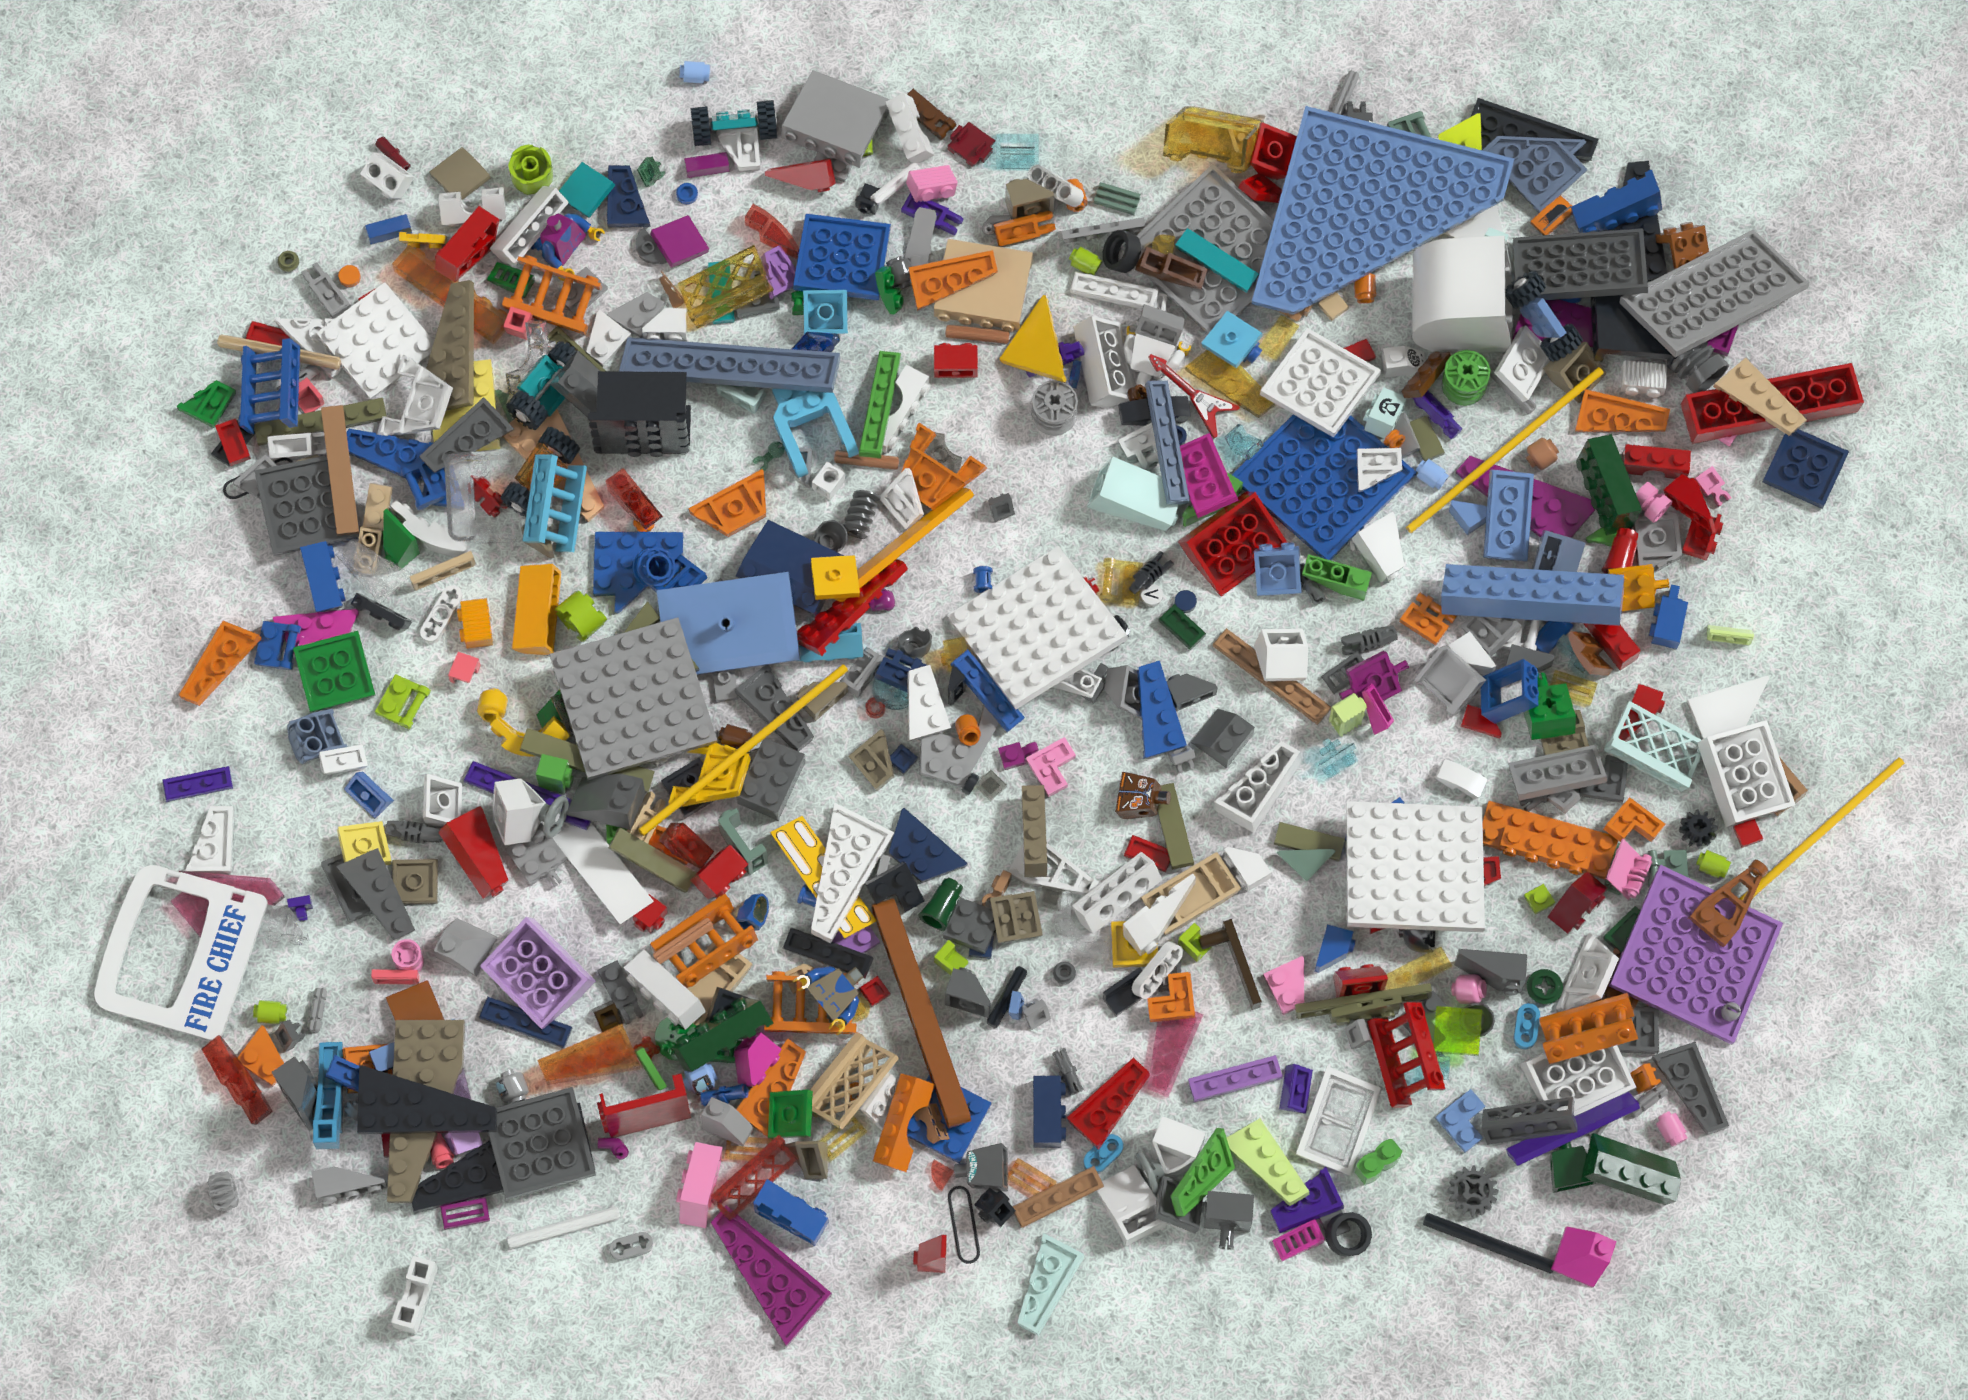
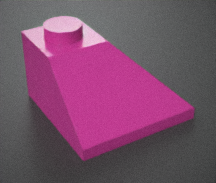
M1566 1226L1551 1270L1594 1287L1609 1265L1617 1241L1597 1232Z

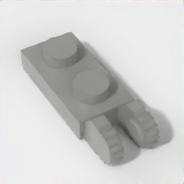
M316 262L312 266L319 275L318 278L313 280L306 269L301 271L309 284L310 289L334 319L348 310L351 305L328 273H325Z

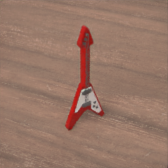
M1152 354L1148 356L1156 372L1161 371L1190 396L1191 402L1210 435L1216 438L1218 436L1215 419L1216 412L1237 411L1240 407L1208 393L1195 390L1166 365L1167 361Z

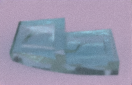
M1563 634L1558 640L1556 648L1571 659L1567 668L1585 681L1589 673L1576 657L1569 638Z

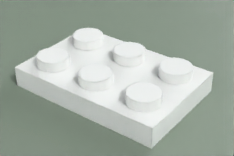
M1527 326L1519 329L1494 372L1522 402L1529 400L1545 372L1543 368L1550 361L1540 347L1542 341Z

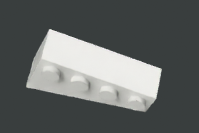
M1282 741L1278 743L1260 760L1259 764L1247 771L1238 783H1234L1228 789V792L1214 801L1216 811L1254 833L1301 764V752Z

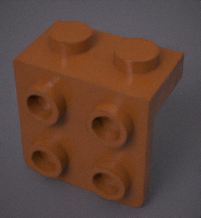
M1685 222L1680 224V228H1664L1663 233L1655 235L1656 243H1670L1674 270L1709 252L1705 225H1693V222Z

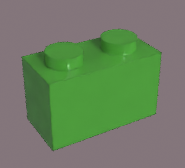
M542 754L536 772L539 787L565 794L567 788L571 789L574 780L568 760Z

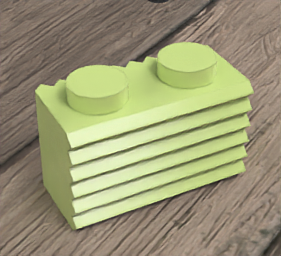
M1353 693L1332 706L1329 721L1339 736L1343 737V734H1347L1351 729L1354 730V727L1358 728V725L1362 724L1363 717L1365 716L1364 712L1367 709L1366 703L1361 697L1358 698Z

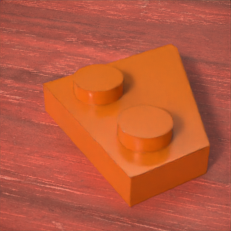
M261 1025L235 1060L271 1086L276 1084L272 1071L284 1064L263 1025Z

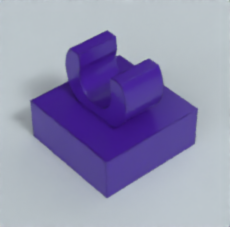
M310 895L287 899L290 912H296L298 921L308 920L306 910L313 909Z

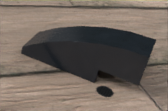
M1171 396L1175 423L1186 422L1191 417L1188 396ZM1148 398L1124 402L1118 405L1121 425L1146 426L1152 423Z

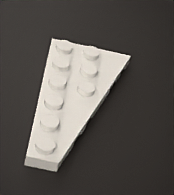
M834 803L811 934L829 943L834 939L864 888L865 882L868 881L881 855L884 854L894 836V832Z

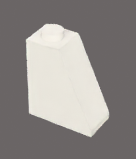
M1391 512L1359 531L1352 538L1380 583L1386 579L1389 582L1400 575L1398 571L1404 567L1395 514Z

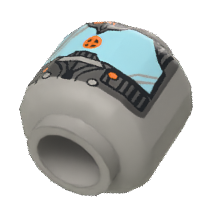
M513 1069L501 1073V1078L496 1082V1088L501 1100L509 1104L525 1100V1095L529 1093V1087L523 1073H514Z

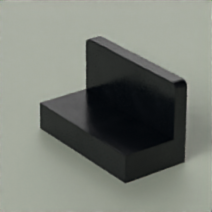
M1141 967L1103 992V1000L1115 1016H1118L1143 999L1136 996L1132 991L1135 979L1143 971Z

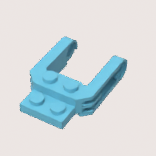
M772 389L778 404V408L773 416L774 425L798 478L808 475V470L790 427H796L822 417L825 413H829L840 441L847 449L848 457L851 458L859 455L857 444L834 393Z

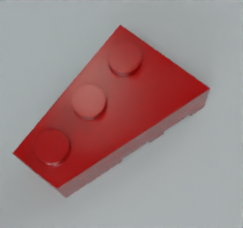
M478 206L447 244L438 250L435 255L436 263L434 269L453 282L459 280L491 251L490 247L495 243L500 219L481 206Z

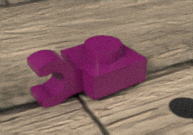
M1020 742L1000 747L998 751L1004 770L1026 765L1025 758L1038 752L1039 749L1036 742L1029 743L1022 748Z

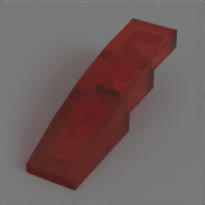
M220 1035L216 1036L202 1048L220 1083L227 1087L235 1103L243 1108L251 1124L257 1125L273 1112L249 1072Z

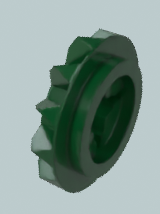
M1540 969L1530 975L1526 989L1529 997L1535 1003L1547 1005L1555 1003L1561 997L1563 983L1559 975L1554 971ZM1543 979H1545L1547 986L1554 987L1548 989L1546 995H1544L1542 989L1535 988L1542 985Z

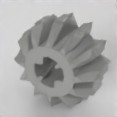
M221 1171L209 1176L208 1189L214 1208L220 1212L237 1207L239 1199L233 1176L228 1171Z

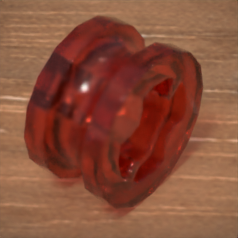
M872 697L866 702V713L869 717L876 719L884 715L885 703L881 698ZM875 703H878L881 710L879 712L876 710L875 713L872 712L870 705L873 704L875 706Z

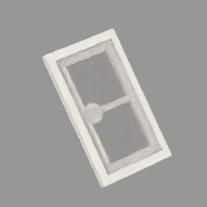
M1327 1066L1295 1155L1351 1176L1382 1088Z

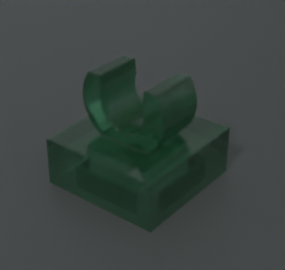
M653 156L645 157L637 169L645 187L654 185L657 180L662 179L666 174L665 171L660 172L659 167L661 163L655 162Z

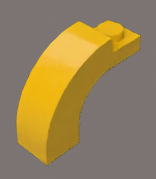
M495 714L490 720V725L492 726L490 729L498 737L504 736L501 746L509 752L520 756L535 757L520 751L525 733L517 731L498 714ZM555 716L538 731L564 741L571 735V730Z

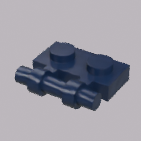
M888 648L885 656L893 660L884 657L874 678L908 693V672L927 666V664L922 663V660L919 658L913 659L904 655V652L899 649L896 651ZM899 662H901V663H903V664H905V665H907V666H910L911 668H908V667H906V666L900 664Z

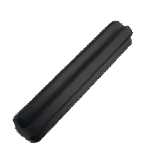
M1017 966L987 1019L989 1026L994 1028L999 1026L1010 1006L1012 991L1019 990L1027 975V970L1023 967Z

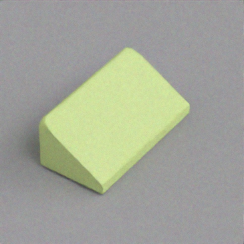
M1708 625L1707 639L1709 641L1750 645L1754 638L1752 630Z

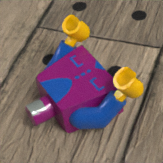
M557 213L547 219L548 225L540 235L542 257L551 267L575 275L571 268H563L562 266H564L586 237V232H588L589 238L595 241H601L596 238L597 231L601 234H605V232L601 228L591 227V224L579 215L565 214L563 216ZM558 277V279L561 281L565 280L564 278Z

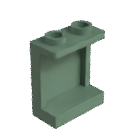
M737 808L732 811L729 809L723 812L719 817L720 819H718L719 832L725 842L731 845L748 863L745 870L751 875L768 864L767 850L762 843L752 850L745 844L735 829L741 825Z

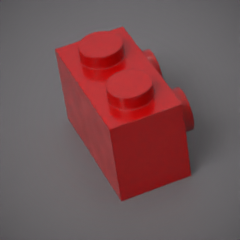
M941 343L934 345V378H978V345L971 343H962L960 345Z

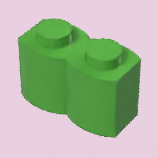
M1393 1139L1385 1140L1378 1145L1375 1152L1369 1153L1359 1160L1354 1173L1364 1185L1370 1184L1380 1177L1382 1171L1389 1170L1398 1163L1402 1150Z

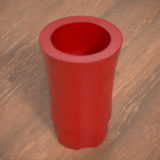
M1629 528L1618 529L1608 557L1601 569L1604 574H1608V569L1633 566L1637 548L1636 542L1639 535L1636 531Z

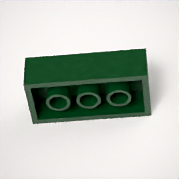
M1612 434L1587 439L1576 460V466L1583 475L1584 486L1590 493L1592 507L1598 513L1600 527L1604 528L1606 536L1616 534L1619 528L1631 529L1642 508Z

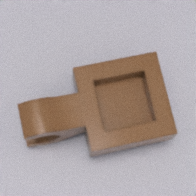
M1003 870L1000 876L996 875L991 886L994 888L993 892L983 897V906L986 905L990 898L1004 895L1011 882L1012 873Z

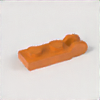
M1045 211L1036 215L1032 214L993 224L998 246L1040 237L1042 234L1055 231V224L1052 223L1038 227V222L1051 219L1053 213Z

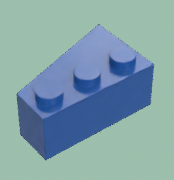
M768 1179L753 1202L756 1214L813 1246L817 1244L829 1223V1219L826 1217L827 1214L817 1207L812 1208L803 1199L793 1196Z

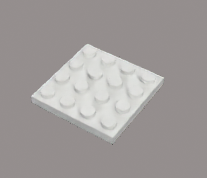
M385 282L316 332V336L330 353L340 358L341 366L369 400L374 399L403 377L397 373L403 355L421 364L430 357L434 343L433 339Z
M1307 328L1260 390V395L1328 435L1335 437L1379 377L1381 370Z

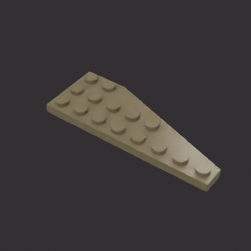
M396 1020L393 1075L453 1094L457 1079L464 1065L465 1021ZM438 1133L390 1134L388 1203H412L421 1180L422 1171L429 1159L430 1150Z

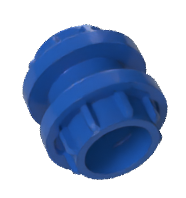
M658 547L644 549L639 552L632 565L636 580L647 587L667 584L673 578L676 569L673 556L667 550ZM651 559H655L659 564V572L656 576L652 575L649 571Z

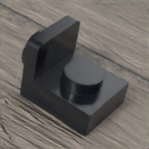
M865 183L860 195L855 199V207L863 214H876L879 205L871 201L870 198L880 188Z

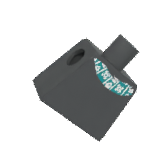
M1002 1143L968 1151L966 1153V1163L954 1165L955 1177H967V1184L971 1188L984 1190L991 1188L994 1191L1007 1192L1008 1149Z

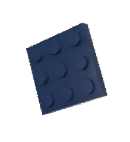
M1797 429L1790 436L1784 434L1762 483L1823 509L1849 451Z

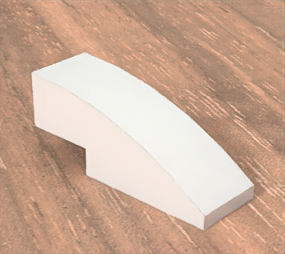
M324 432L268 437L270 459L327 454Z

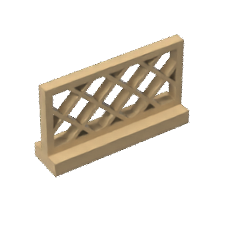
M856 1032L810 1089L813 1091L812 1116L820 1117L843 1129L899 1059L897 1055L874 1044L862 1034ZM871 1049H872V1050H873V1055H872V1056H869V1057H866L867 1054H868V1053L871 1051ZM886 1057L889 1058L885 1064L878 1066V1060ZM873 1062V1068L864 1071V1065ZM859 1067V1073L851 1075ZM873 1075V1079L864 1084V1078ZM859 1080V1086L850 1089V1082ZM844 1085L845 1091L837 1093ZM859 1093L856 1100L850 1101V1095ZM845 1097V1104L836 1106V1100ZM830 1102V1109L823 1111V1109ZM845 1110L842 1118L837 1120L836 1113Z

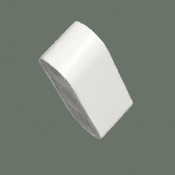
M1036 164L1029 169L1028 180L1052 191L1056 199L1072 207H1077L1082 203L1084 198L1083 191L1041 165Z

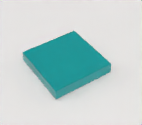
M581 162L559 192L569 202L568 205L590 218L614 188L615 184L584 162Z

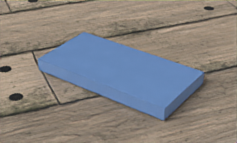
M1490 470L1483 558L1528 561L1534 474Z

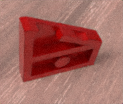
M1259 173L1241 181L1238 186L1250 199L1255 201L1279 203L1282 189Z

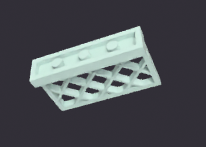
M1629 701L1604 751L1682 792L1690 787L1692 775L1701 758L1699 747L1696 754L1689 755L1685 743L1692 742L1698 745L1697 742L1701 741V739ZM1630 709L1638 713L1639 722L1631 724L1628 717ZM1654 721L1657 723L1660 732L1650 734L1646 722ZM1642 724L1646 736L1636 739L1632 727ZM1628 728L1632 740L1625 742L1619 739L1618 736L1621 730ZM1671 731L1677 734L1679 740L1678 743L1672 745L1669 744L1666 735L1667 732ZM1661 735L1665 747L1656 749L1652 737ZM1647 739L1651 751L1646 753L1641 751L1638 741ZM1680 745L1684 757L1675 760L1671 748ZM1667 750L1670 762L1664 763L1660 761L1657 752ZM1686 760L1689 768L1687 774L1679 771L1677 762Z

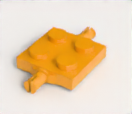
M1652 564L1608 569V574L1624 575L1622 611L1655 607L1656 589L1669 588L1668 578L1662 580L1654 579V567Z

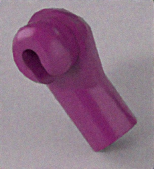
M598 1138V1149H610L618 1160H623L628 1156V1148L621 1139Z

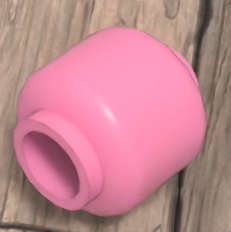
M1459 975L1455 983H1452L1451 992L1461 1004L1480 1003L1486 997L1487 985L1485 980H1482L1479 975Z

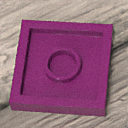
M689 215L651 230L650 235L671 268L709 252L708 245Z

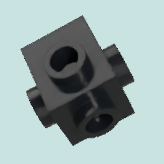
M988 1188L974 1204L980 1211L978 1216L987 1224L992 1222L1000 1228L1016 1211L1008 1202L1010 1199L1000 1190L996 1192L991 1188Z

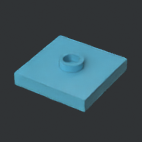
M1226 311L1201 342V345L1237 369L1261 339L1262 332L1229 311Z

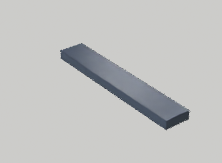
M1168 380L1147 381L1145 387L1166 504H1187L1189 502V495Z

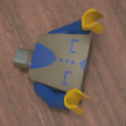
M828 966L815 968L804 975H800L793 980V983L797 980L802 982V987L798 991H802L805 988L810 991L832 1018L833 1022L829 1025V1029L834 1025L837 1026L839 1032L836 1035H840L845 1026L855 1016L859 1004L857 996L859 992L854 985L864 977L856 967L844 975L839 968L836 970L834 967Z

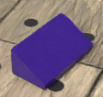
M1297 1064L1286 1065L1279 1106L1280 1110L1306 1114L1312 1069Z

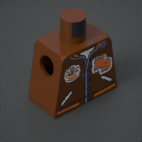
M1122 772L1115 812L1121 819L1156 816L1159 804H1170L1171 793L1170 791H1161V785L1154 778Z

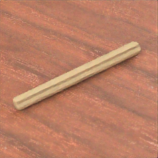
M223 334L219 335L217 340L219 347L243 351V346H248L256 354L280 351L282 348L280 345ZM300 350V363L335 370L340 368L341 360L339 357Z

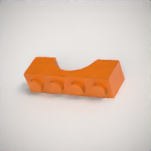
M900 1074L873 1162L907 1173L914 1151L908 1143L907 1127L913 1114L920 1108L928 1106L935 1084L917 1077Z

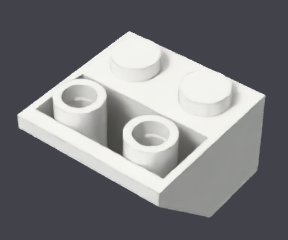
M1262 629L1254 644L1264 681L1306 680L1308 644L1303 629Z

